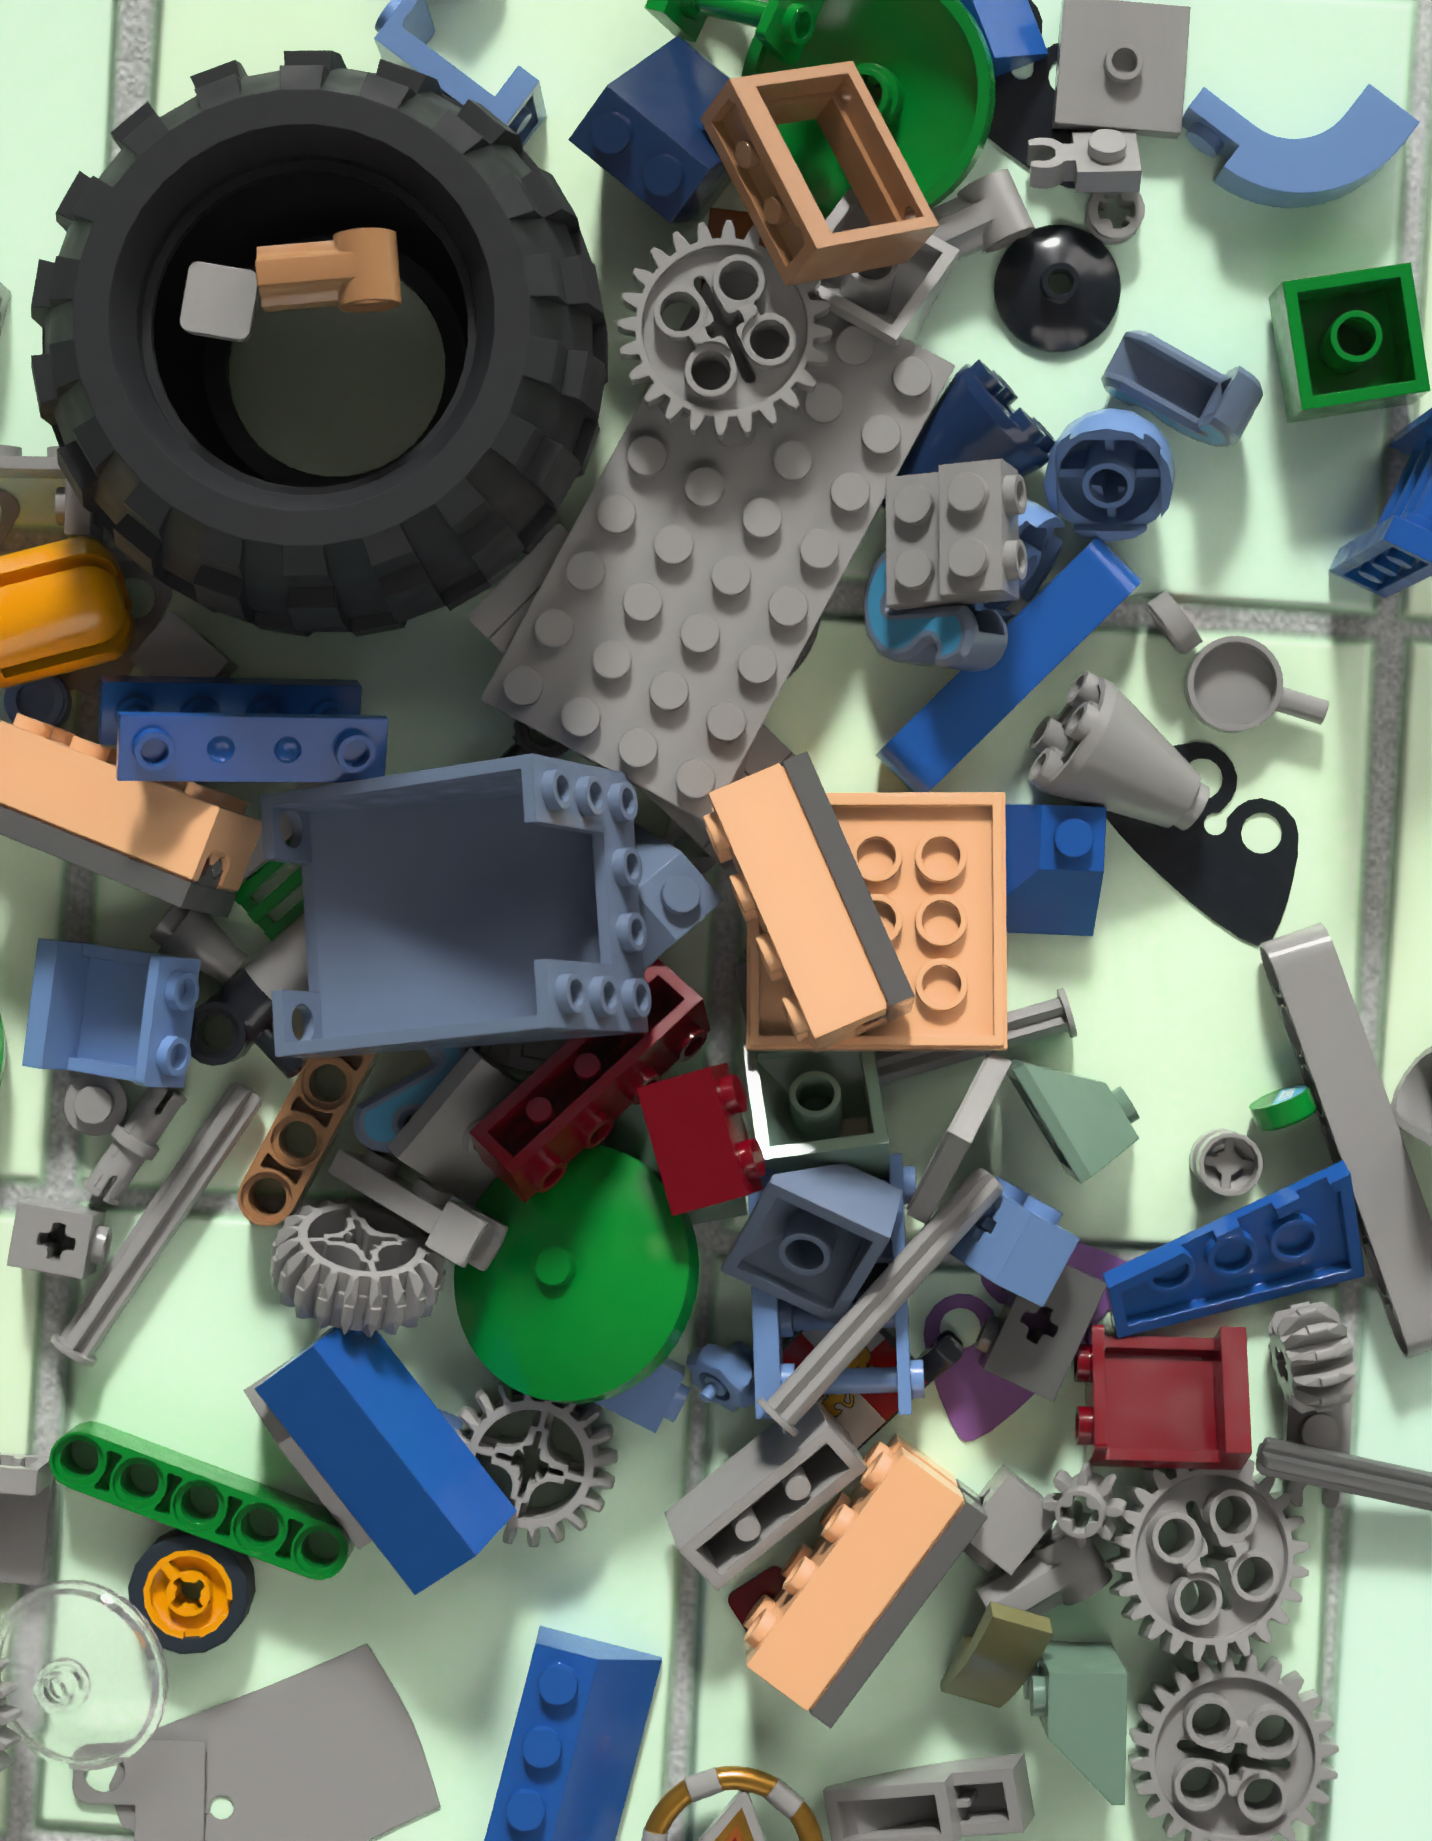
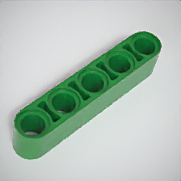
M88 1421L78 1424L59 1438L50 1452L49 1464L51 1473L59 1483L67 1488L309 1579L324 1580L335 1576L342 1570L355 1547L349 1535L324 1506L103 1423ZM81 1440L93 1445L98 1454V1465L95 1469H84L75 1463L71 1454L73 1441ZM144 1463L152 1467L158 1476V1489L148 1492L137 1488L132 1482L130 1475L132 1464ZM200 1485L213 1490L218 1497V1511L206 1514L196 1510L190 1501L191 1487ZM262 1508L272 1512L278 1519L279 1532L272 1536H263L255 1532L249 1522L250 1511ZM316 1531L330 1533L338 1542L339 1554L328 1559L315 1555L309 1547V1534Z

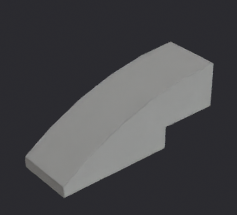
M1024 1753L977 1757L900 1769L826 1786L823 1790L831 1841H959L963 1836L1023 1833L1035 1816Z

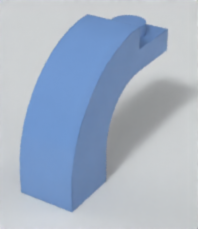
M1370 83L1334 126L1320 134L1306 138H1282L1261 130L1206 87L1201 89L1182 117V127L1187 130L1186 138L1196 149L1210 157H1216L1219 154L1227 160V163L1214 180L1215 184L1242 199L1256 204L1281 208H1300L1324 204L1353 192L1368 182L1384 167L1420 123V121Z

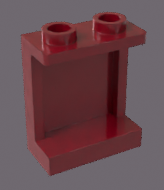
M1090 1325L1084 1344H1080L1073 1359L1074 1381L1085 1383V1406L1076 1407L1075 1440L1076 1445H1086L1087 1461L1091 1463V1466L1208 1470L1243 1469L1252 1455L1246 1327L1220 1326L1214 1338L1126 1336L1117 1338V1335H1105L1104 1325Z

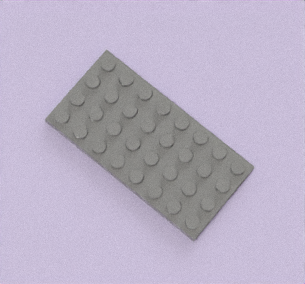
M734 272L723 278L720 288L727 297L733 300H744L755 293L757 285L748 274ZM705 281L699 294L713 315V334L710 338L722 336L726 340L742 378L745 382L751 383L756 378L755 374L736 346V327L739 324L737 322L733 325H727L723 321L714 302L713 295ZM693 306L679 331L688 330L696 324L699 316ZM830 311L822 318L814 320V324L832 329L831 341L813 344L812 346L828 356L826 367H806V371L817 382L816 389L812 393L795 387L793 392L800 404L799 410L793 413L780 404L776 405L774 408L777 425L772 429L758 415L752 418L751 436L747 438L740 431L737 421L728 422L723 440L717 439L714 421L705 420L696 436L691 435L690 415L683 412L676 421L669 425L665 422L669 402L664 399L651 407L645 405L644 397L652 386L650 383L480 698L483 703L606 769L627 773L628 780L702 821H704V815L712 812L709 793L731 784L886 496V477L897 476L956 366L906 338L902 345L893 347ZM774 330L761 331L750 342L754 352L764 359L778 358L788 348L785 338ZM713 360L701 362L692 373L695 383L706 390L721 388L730 377L726 367Z

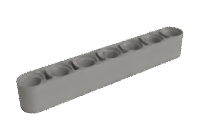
M1320 922L1260 943V956L1304 1083L1310 1085L1318 1105L1315 1114L1332 1162L1335 1164L1344 1160L1351 1173L1360 1241L1394 1337L1403 1355L1408 1359L1432 1350V1221L1338 954L1327 929Z

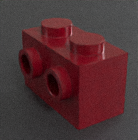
M727 1063L710 1066L636 1088L672 1216L737 1199L763 1190L760 1177L765 1175L763 1153L755 1138L749 1139L742 1116V1113L747 1111L745 1090L740 1078L736 1074H730Z

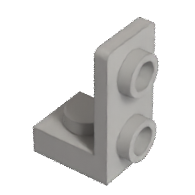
M0 445V478L65 479V487H58L55 494V517L57 524L64 526V534L70 538L86 536L99 539L103 543V525L94 514L83 508L58 465L57 449L60 448L59 446L47 447V457L22 456L21 447Z
M0 1452V1583L39 1585L45 1579L53 1474L49 1464L50 1456Z

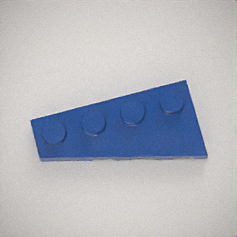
M1344 1160L1103 1273V1280L1107 1284L1105 1291L1111 1322L1117 1338L1364 1277L1352 1178Z

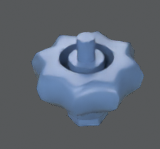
M742 1341L733 1342L728 1347L708 1344L703 1349H697L687 1356L686 1365L691 1372V1382L702 1390L699 1394L702 1401L720 1404L732 1413L740 1408H746L754 1404L755 1382L752 1376L754 1354L753 1350Z

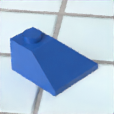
M1005 804L1006 933L1071 936L1094 935L1104 874L1107 807Z

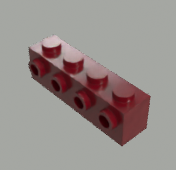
M659 958L644 971L645 981L650 988L652 1000L651 1009L647 1015L648 1033L570 1039L469 1132L482 1162L524 1203L538 1191L544 1193L553 1188L564 1176L567 1164L585 1147L590 1149L600 1144L611 1132L614 1120L632 1103L634 1105L640 1104L636 1088L661 1081V1076L678 1060L681 1062L689 1060L704 1045L707 1033L711 1029L703 998Z

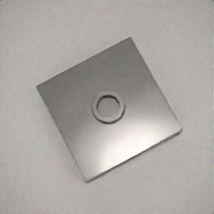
M1062 0L1052 129L1087 132L1113 129L1117 131H1136V136L1178 139L1182 131L1191 7L1119 0Z
M470 1047L387 1148L403 1163L468 1205L475 1206L486 1189L498 1176L482 1162L469 1132L519 1087L521 1083Z

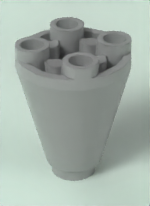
M1089 671L1080 673L1071 685L1066 696L1067 704L1056 720L1050 716L1044 718L1030 740L1029 749L1038 753L1029 771L1028 781L1033 783L1035 788L1046 794L1092 807H1107L1109 812L1161 827L1169 828L1174 825L1180 830L1188 829L1204 810L1209 799L1210 788L1200 782V774L1114 683L1104 677H1097Z

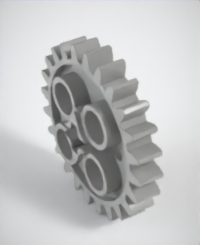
M726 220L721 238L712 239L705 223H698L697 242L691 245L678 231L672 233L675 253L669 257L662 250L653 247L650 250V257L656 268L655 272L651 273L639 268H635L633 271V279L643 289L642 294L629 292L623 293L621 297L622 305L636 313L635 317L617 320L618 332L636 337V340L619 348L622 360H640L641 362L628 375L631 385L650 381L652 386L644 397L645 405L651 407L665 399L669 402L665 422L669 425L672 424L684 412L690 415V434L694 436L700 431L705 420L714 421V429L718 440H723L728 422L737 421L744 437H750L752 418L758 415L771 429L776 427L777 417L774 408L776 405L780 404L785 409L796 413L799 410L800 404L793 389L796 387L812 393L816 389L817 382L806 371V367L825 368L828 356L812 347L813 344L831 341L832 337L831 328L814 324V320L822 318L829 313V301H810L809 299L820 287L821 280L785 286L767 249L759 245L760 235L755 225L748 231L744 240L736 239L732 220ZM744 272L753 278L757 289L747 299L733 300L727 297L720 288L723 278L730 273ZM701 278L706 281L719 313L727 325H733L738 322L739 325L736 327V346L755 374L756 378L753 382L747 383L742 378L726 340L722 336L710 338L713 334V315L704 299L697 292L694 286L695 280ZM677 302L687 303L694 307L698 312L699 318L690 329L674 331L668 328L662 321L661 316L664 310ZM774 330L785 338L788 348L778 358L764 359L754 352L751 347V340L761 331ZM707 360L718 361L726 367L730 377L721 388L706 390L698 386L693 380L692 373L695 367Z
M1248 1459L1242 1470L1165 1468L1166 1475H1164L1158 1469L1144 1468L1142 1471L1148 1488L1144 1490L1127 1485L1124 1489L1134 1505L1131 1510H1125L1122 1516L1115 1517L1124 1524L1123 1531L1114 1533L1108 1541L1120 1547V1555L1104 1561V1567L1122 1572L1123 1577L1109 1588L1110 1594L1120 1597H1131V1600L1120 1614L1123 1618L1132 1621L1144 1618L1138 1635L1151 1641L1161 1635L1159 1649L1175 1655L1182 1646L1184 1658L1200 1662L1206 1650L1209 1659L1221 1663L1226 1661L1229 1646L1235 1654L1246 1657L1250 1655L1248 1636L1269 1644L1272 1642V1637L1266 1623L1269 1620L1284 1625L1290 1623L1287 1614L1280 1607L1284 1600L1302 1602L1303 1597L1290 1584L1292 1578L1309 1576L1310 1571L1294 1563V1555L1310 1549V1543L1292 1539L1291 1532L1305 1522L1304 1518L1296 1515H1284L1283 1510L1289 1505L1293 1496L1291 1493L1282 1491L1270 1493L1275 1477L1261 1475L1260 1473L1253 1476L1255 1461ZM1227 1497L1233 1506V1517L1229 1525L1221 1529L1216 1521L1215 1514L1220 1501ZM1188 1501L1193 1502V1519L1190 1516H1188L1186 1510V1504ZM1172 1520L1177 1529V1539L1172 1549L1164 1553L1159 1545V1531L1164 1523ZM1207 1544L1213 1545L1214 1552L1206 1557L1207 1567L1202 1566L1200 1558L1208 1554ZM1250 1558L1255 1570L1254 1579L1249 1587L1242 1590L1237 1578L1238 1569L1243 1561ZM1194 1581L1199 1593L1198 1602L1193 1610L1185 1613L1180 1602L1181 1592L1188 1583ZM1222 1592L1226 1594L1228 1600V1607L1224 1610L1221 1608L1223 1602Z
M1250 1649V1655L1246 1657L1241 1656L1239 1664L1233 1663L1228 1651L1225 1662L1220 1663L1216 1661V1665L1208 1666L1202 1657L1200 1662L1193 1661L1195 1672L1189 1675L1177 1665L1172 1664L1170 1670L1176 1684L1169 1689L1163 1684L1153 1681L1151 1687L1159 1700L1157 1706L1138 1703L1136 1707L1140 1716L1148 1723V1727L1129 1729L1132 1741L1145 1748L1144 1750L1129 1754L1128 1761L1132 1769L1146 1772L1136 1778L1133 1784L1138 1795L1154 1794L1145 1804L1148 1815L1153 1819L1167 1814L1162 1825L1165 1834L1172 1838L1186 1828L1184 1841H1204L1205 1839L1208 1841H1272L1271 1836L1277 1833L1287 1841H1296L1295 1833L1291 1827V1824L1296 1819L1312 1827L1316 1824L1315 1819L1307 1808L1310 1801L1319 1804H1329L1330 1802L1328 1795L1318 1785L1319 1780L1338 1778V1773L1334 1767L1322 1760L1323 1757L1339 1752V1746L1333 1738L1319 1736L1334 1726L1333 1720L1326 1712L1313 1713L1322 1702V1699L1314 1689L1299 1694L1304 1679L1296 1670L1287 1673L1280 1679L1282 1664L1277 1657L1271 1656L1262 1668L1259 1669L1257 1656L1252 1649ZM1216 1704L1222 1707L1220 1720L1214 1726L1207 1729H1199L1192 1726L1193 1716L1201 1706ZM1274 1715L1284 1718V1727L1277 1737L1271 1740L1256 1738L1257 1726L1264 1718ZM1180 1740H1190L1204 1749L1197 1747L1179 1749L1177 1744ZM1235 1743H1240L1247 1755L1234 1754L1231 1764H1226L1219 1752L1232 1753ZM1287 1758L1288 1765L1286 1767L1271 1766L1268 1762L1263 1761V1759L1280 1760ZM1195 1767H1204L1211 1770L1210 1779L1202 1789L1187 1791L1181 1788L1182 1778L1189 1770ZM1258 1779L1273 1781L1272 1791L1265 1800L1260 1802L1244 1800V1793L1251 1782Z

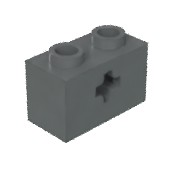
M1067 1263L1045 1303L1044 1314L1051 1321V1325L1047 1330L1036 1328L1031 1337L1028 1336L1029 1328L1021 1320V1317L1025 1311L1036 1314L1040 1306L1001 1287V1291L1009 1294L999 1317L992 1314L987 1316L974 1345V1349L982 1352L978 1360L982 1369L1054 1402L1107 1284L1100 1278Z

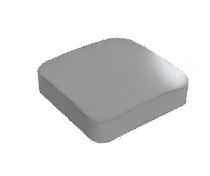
M199 261L192 263L188 269L180 316V324L184 331L193 335L234 342L249 340L252 335L259 295L256 273L252 270Z

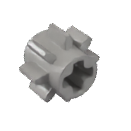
M1085 1461L1080 1472L1073 1477L1068 1472L1060 1469L1053 1479L1054 1486L1060 1493H1049L1042 1502L1043 1509L1055 1512L1057 1523L1053 1528L1052 1534L1056 1536L1064 1532L1076 1538L1077 1545L1081 1549L1084 1548L1088 1538L1096 1533L1101 1538L1109 1541L1116 1530L1113 1521L1109 1517L1122 1516L1127 1506V1501L1121 1498H1113L1112 1486L1117 1476L1111 1474L1104 1478L1100 1474L1092 1472V1466L1089 1461ZM1076 1496L1086 1497L1087 1507L1094 1510L1093 1513L1083 1512L1082 1503L1075 1500Z

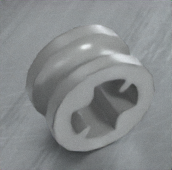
M1139 192L1093 193L1085 209V224L1088 232L1105 245H1119L1127 242L1136 234L1145 217V204ZM1107 199H1116L1119 208L1130 209L1131 217H1125L1121 224L1123 228H1113V224L1108 218L1100 219L1098 209L1104 211L1108 203Z

